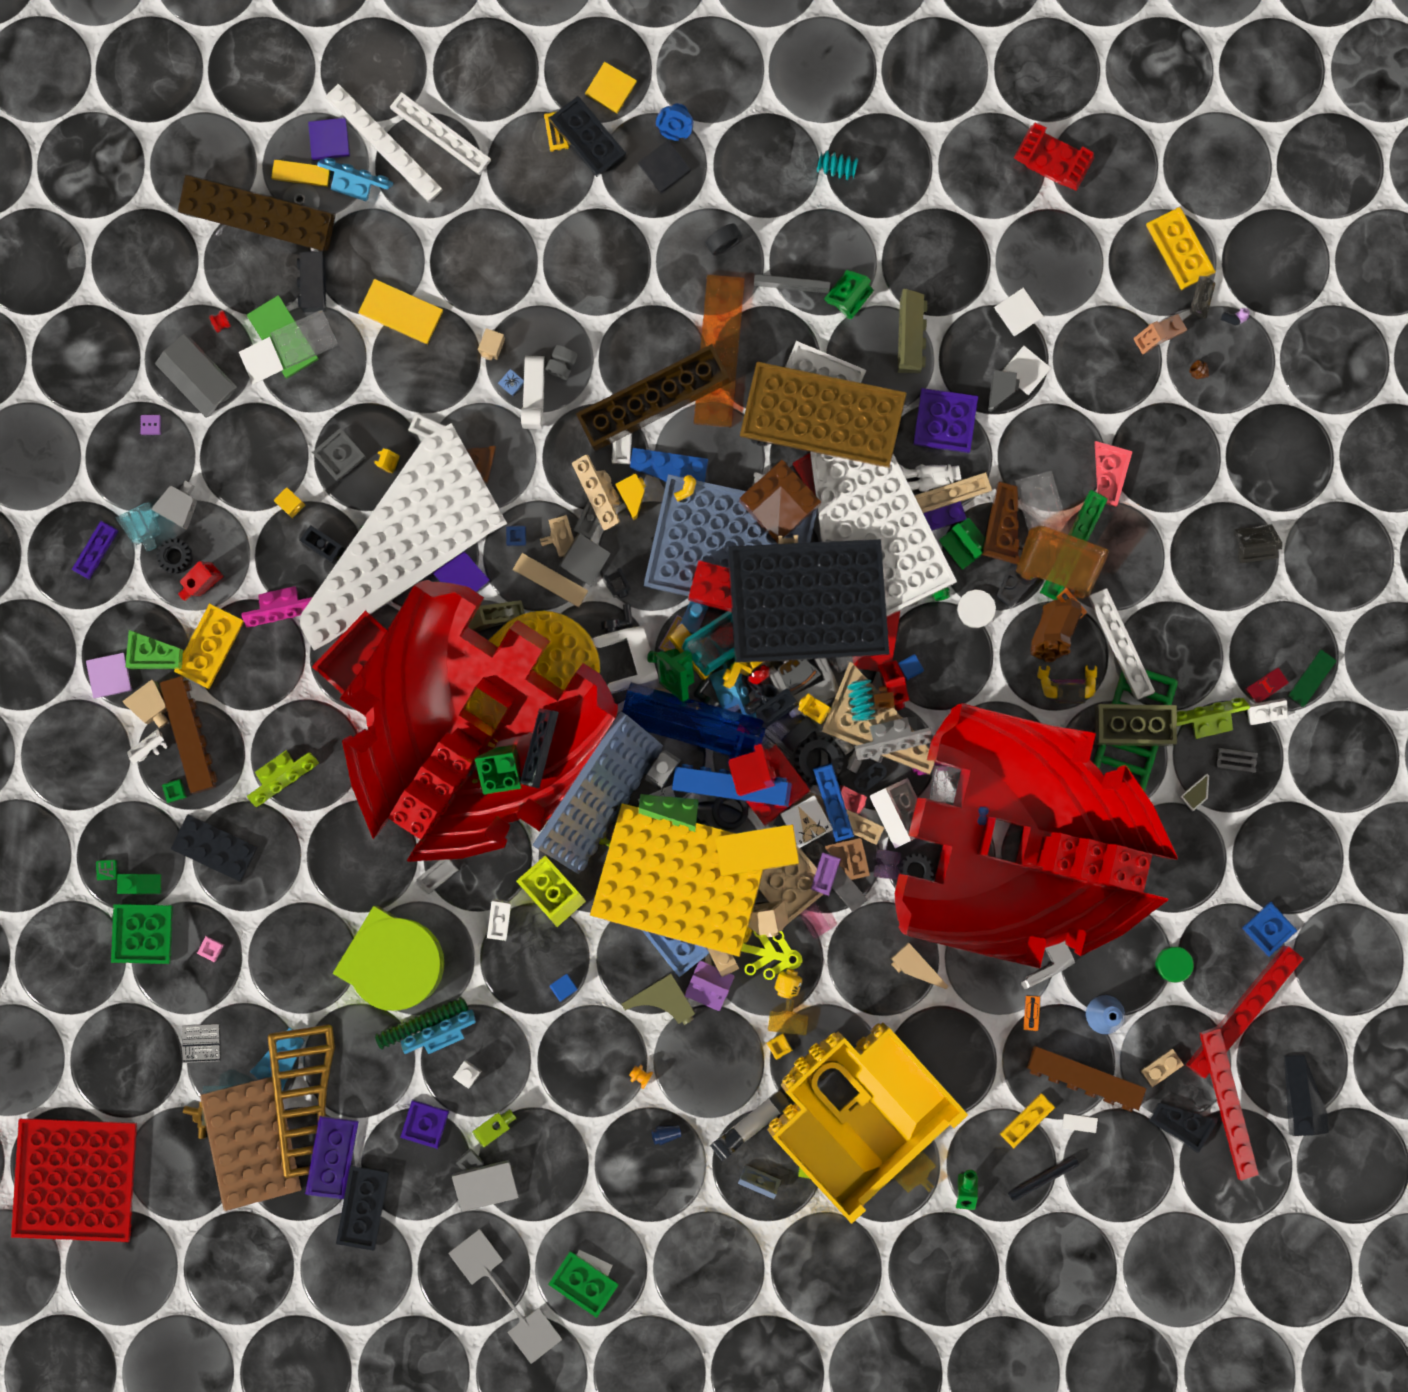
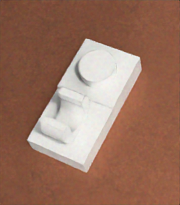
M1285 698L1249 704L1250 709H1247L1250 725L1288 718L1287 700Z
M159 729L155 730L127 752L133 764L137 761H143L152 749L158 755L159 751L156 749L158 745H162L165 749L167 748V744Z
M492 899L487 938L507 940L512 902Z

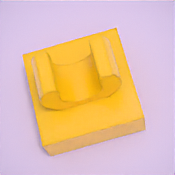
M383 448L382 451L378 452L380 455L379 461L374 463L381 469L394 474L400 456L389 449Z

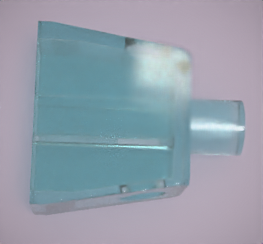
M149 502L116 517V520L135 545L143 543L146 551L157 547L153 538L161 534L156 513L151 510L153 505Z

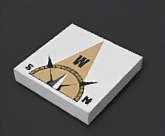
M815 796L780 814L786 825L793 824L798 848L833 830Z

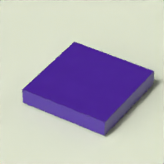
M346 118L308 122L312 160L350 156Z
M412 1100L400 1138L438 1149L449 1110Z

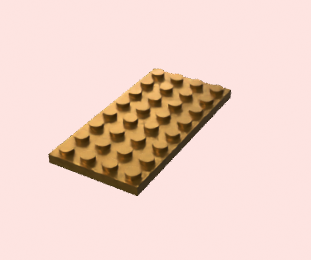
M757 362L740 437L890 468L906 392Z

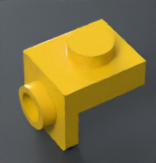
M734 662L724 672L722 679L725 681L723 686L730 689L735 685L739 673L748 676L752 673L753 669L749 668V665L746 663Z
M808 693L807 696L800 700L798 710L821 725L831 708Z

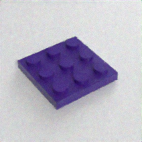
M922 388L913 445L970 453L978 396Z

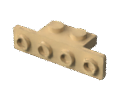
M584 455L572 462L603 530H608L620 523L614 509L621 505L619 494L614 490L609 474L605 470L596 471L589 455Z

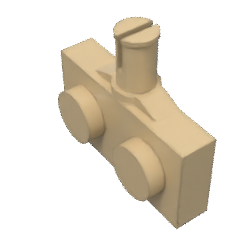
M567 515L548 520L551 536L540 538L542 546L554 544L559 558L565 556L574 541Z

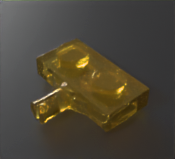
M786 999V1010L781 1012L770 1011L768 1031L806 1035L808 1015L793 1012L795 1000L791 999L790 1005V999Z
M921 1151L894 1179L908 1193L920 1184L930 1192L931 1189L926 1184L932 1189L935 1186L932 1185L927 1177L936 1165Z

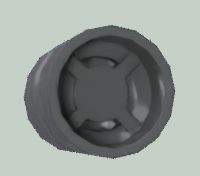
M556 345L552 353L553 359L548 361L545 370L555 377L567 380L572 371L570 366L575 364L578 354L566 347Z

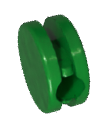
M1167 947L1158 954L1155 966L1157 973L1162 979L1168 982L1179 983L1190 977L1193 972L1194 962L1187 950L1181 947Z

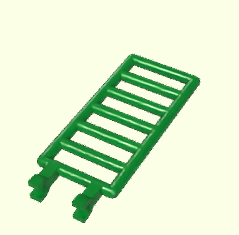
M1145 669L1149 679L1169 685L1166 696L1154 693L1146 696V698L1164 703L1163 705H1172L1178 681ZM1121 671L1111 704L1131 705L1120 701L1123 690L1132 693L1129 684L1126 683L1127 680L1123 671ZM1098 745L1093 763L1098 768H1100L1101 763L1116 768L1126 765L1131 773L1141 775L1139 785L1145 792L1159 746H1151L1150 750L1138 746L1110 745L1147 757L1144 768L1104 756L1106 745Z

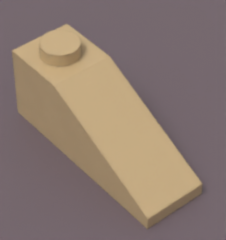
M907 943L891 958L893 961L891 965L897 972L902 971L905 974L944 989L949 987L910 943Z

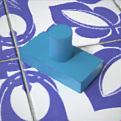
M690 601L680 624H683L691 634H694L699 630L709 606Z

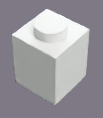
M465 1060L453 1078L469 1089L482 1071Z

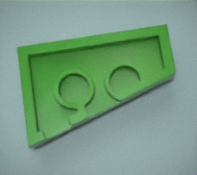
M640 794L639 814L657 820L666 819L672 821V825L679 827L681 824L689 827L690 831L695 832L698 799Z

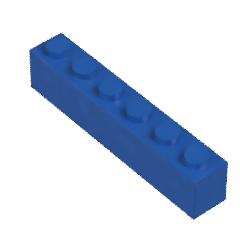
M682 764L681 768L675 767L672 786L674 791L789 807L792 784L786 782V778L776 777L774 780L775 786L739 796L736 793L732 775L728 770L719 769V773L711 772L712 768L700 767V770H694L692 765Z

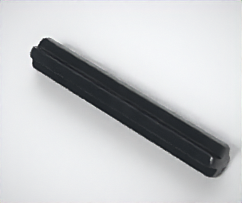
M1072 1156L1009 1191L1008 1195L1015 1202L1078 1167L1079 1162L1075 1156Z

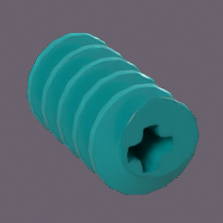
M826 150L824 154L821 152L817 173L823 168L825 175L831 170V176L833 177L838 172L839 178H842L845 174L846 180H849L851 176L854 179L858 158L855 157L853 162H851L849 155L844 160L843 154L836 158V152L829 156V151Z
M870 679L854 681L847 686L848 690L853 691L848 694L850 698H854L850 701V705L856 706L851 709V713L856 714L852 717L853 721L875 719V717H871V714L876 711L869 708L874 705V702L868 701L873 695L867 694L868 691L872 690V687L866 686V684L871 682Z

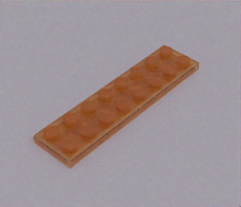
M707 275L700 350L711 344L713 345L731 383L696 400L694 424L732 427L745 278Z

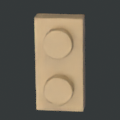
M1171 1048L1140 1070L1149 1085L1154 1087L1184 1064Z

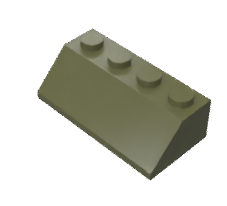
M903 289L900 296L898 373H921L926 363V357L922 356V349H926V338H923V331H926L927 319H923V313L927 312V301H924V294L908 289Z

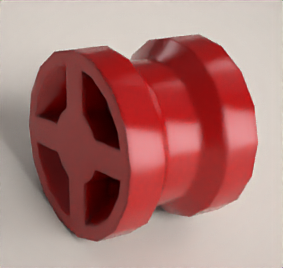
M224 310L219 311L217 315L212 314L209 316L217 333L221 332L223 328L231 327Z

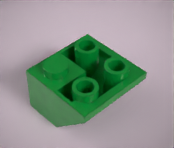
M516 744L496 747L475 757L483 794L522 788V784H520L521 766Z

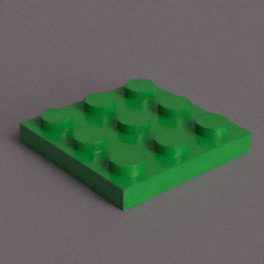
M113 904L111 963L171 964L173 906Z

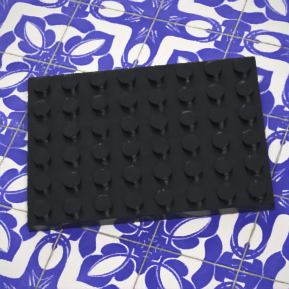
M881 539L727 547L735 663L889 655Z

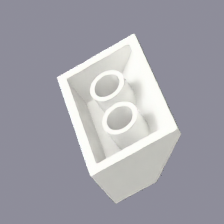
M908 778L870 796L895 848L915 839V837L908 835L917 796Z

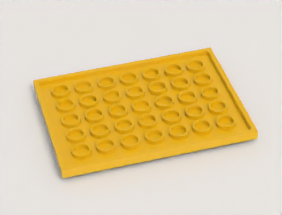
M622 803L590 916L740 957L764 870L721 876L716 837L736 833L696 823V830L693 832L687 826L680 824L678 827L672 825V821L666 819L657 820L639 814L638 807Z

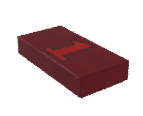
M1279 667L1247 687L1246 691L1255 703H1260L1289 682Z

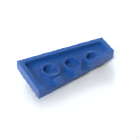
M633 448L630 468L651 477H656L664 482H667L668 474L683 478L691 475L696 481L705 482L708 459Z

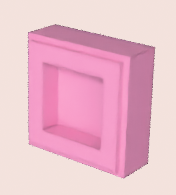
M205 936L197 954L216 962L224 944Z

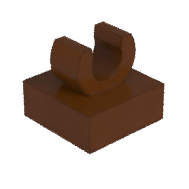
M886 686L879 687V694H874L875 710L895 708L893 692L887 693Z

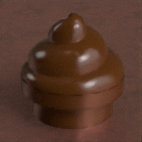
M1197 360L1191 365L1189 372L1193 378L1204 379L1209 377V369L1206 362Z

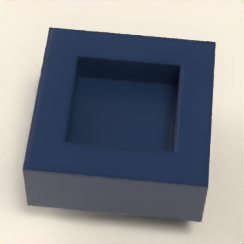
M506 526L507 546H526L525 526Z

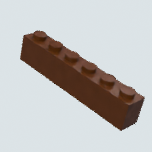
M180 676L160 682L190 793L197 794L217 788V775L215 771L212 772L210 764H213L212 758L205 748L207 740L200 730L202 722L195 712L197 704L190 695V691H192L190 681Z
M1036 1046L1033 1047L1026 1068L1031 1069L1030 1074L1038 1077L1044 1074L1049 1076V1081L1057 1084L1060 1081L1067 1083V1088L1075 1091L1081 1088L1086 1090L1085 1095L1096 1098V1095L1104 1097V1102L1112 1105L1115 1102L1122 1104V1109L1130 1112L1133 1109L1139 1111L1147 1089Z

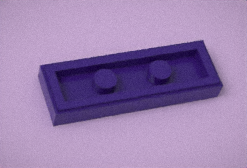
M100 521L71 570L90 580L117 535L118 530Z

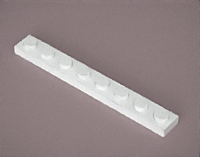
M339 84L325 96L327 101L346 118L428 203L443 191Z

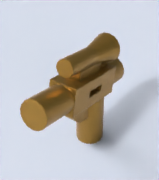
M199 1102V1108L184 1106L183 1113L193 1115V1121L198 1123V1138H206V1123L201 1102Z

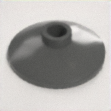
M294 184L283 195V200L319 209V195L308 184ZM303 197V201L297 202V198Z

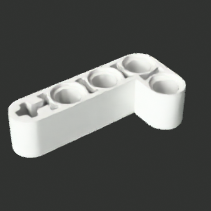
M525 356L523 408L521 410L523 429H542L545 356Z

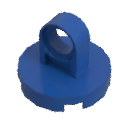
M675 103L672 106L662 108L658 113L656 127L658 126L660 134L667 139L679 141V138H688L692 132L693 118L684 105Z

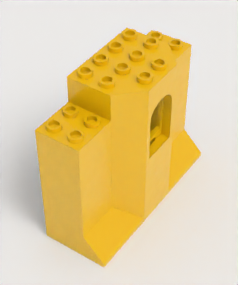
M884 1022L876 1024L870 1030L872 1033L866 1038L862 1037L856 1043L857 1046L855 1048L839 1032L832 1033L819 1044L815 1043L812 1045L805 1057L801 1056L795 1061V1066L783 1078L781 1083L782 1088L795 1104L788 1105L783 1111L784 1114L780 1118H774L769 1123L770 1127L767 1129L773 1139L851 1224L866 1211L863 1205L949 1125L955 1128L968 1116L963 1108ZM830 1068L838 1069L859 1092L840 1111L817 1086L819 1076Z

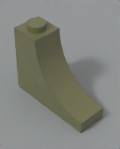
M522 601L482 605L478 608L468 627L475 632L506 624L513 618L525 614Z
M672 973L621 1004L625 1011L641 1005L655 1006L672 1015L678 1024L683 1022L684 1025L694 1019L693 1015H695L693 1008Z

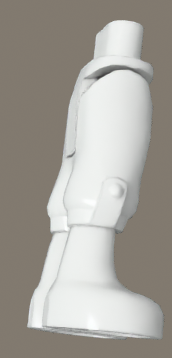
M921 464L915 469H906L899 465L906 479L920 478L918 481L908 482L912 491L919 489L922 492H927L930 489L952 484L953 481L961 480L959 465L925 466Z

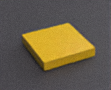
M604 62L585 95L618 114L636 85L637 80Z

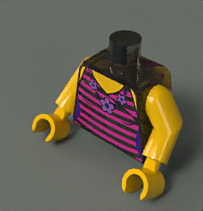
M1039 666L1037 677L1041 679L1044 695L1056 703H1085V699L1094 696L1095 678L1097 677L1096 666L1094 670H1088V666H1086L1085 677L1087 679L1048 678L1050 667L1046 666V670H1042L1041 666Z

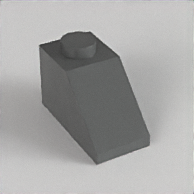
M994 370L988 411L992 412L1013 396L1015 390L1019 389L1020 379H1017V373Z

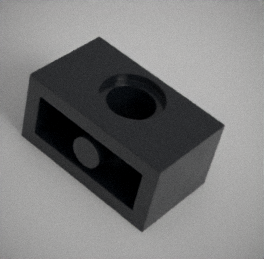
M311 525L299 540L334 565L345 551L340 544Z

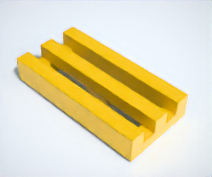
M556 112L544 114L550 152L557 149L562 150L563 148L569 149L565 139L564 143L560 144L559 132L555 127L557 145H553L548 118Z

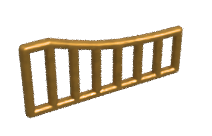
M329 1024L270 1033L268 1035L282 1167L285 1178L308 1175L310 1166L291 1169L290 1158L313 1154L314 1146L289 1150L287 1138L317 1133L318 1125L286 1130L285 1119L318 1113L319 1122V1116H326L327 1085L335 1049L333 1028ZM321 1033L326 1035V1045L277 1052L276 1040ZM326 1052L324 1065L279 1071L278 1060ZM322 1073L320 1085L282 1091L280 1079ZM319 1093L318 1105L284 1111L283 1099Z

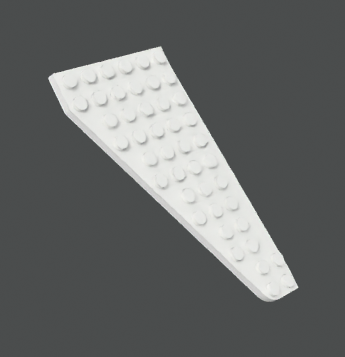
M452 423L423 439L302 612L300 626L314 651L342 635L365 610L371 615L488 534L507 525Z

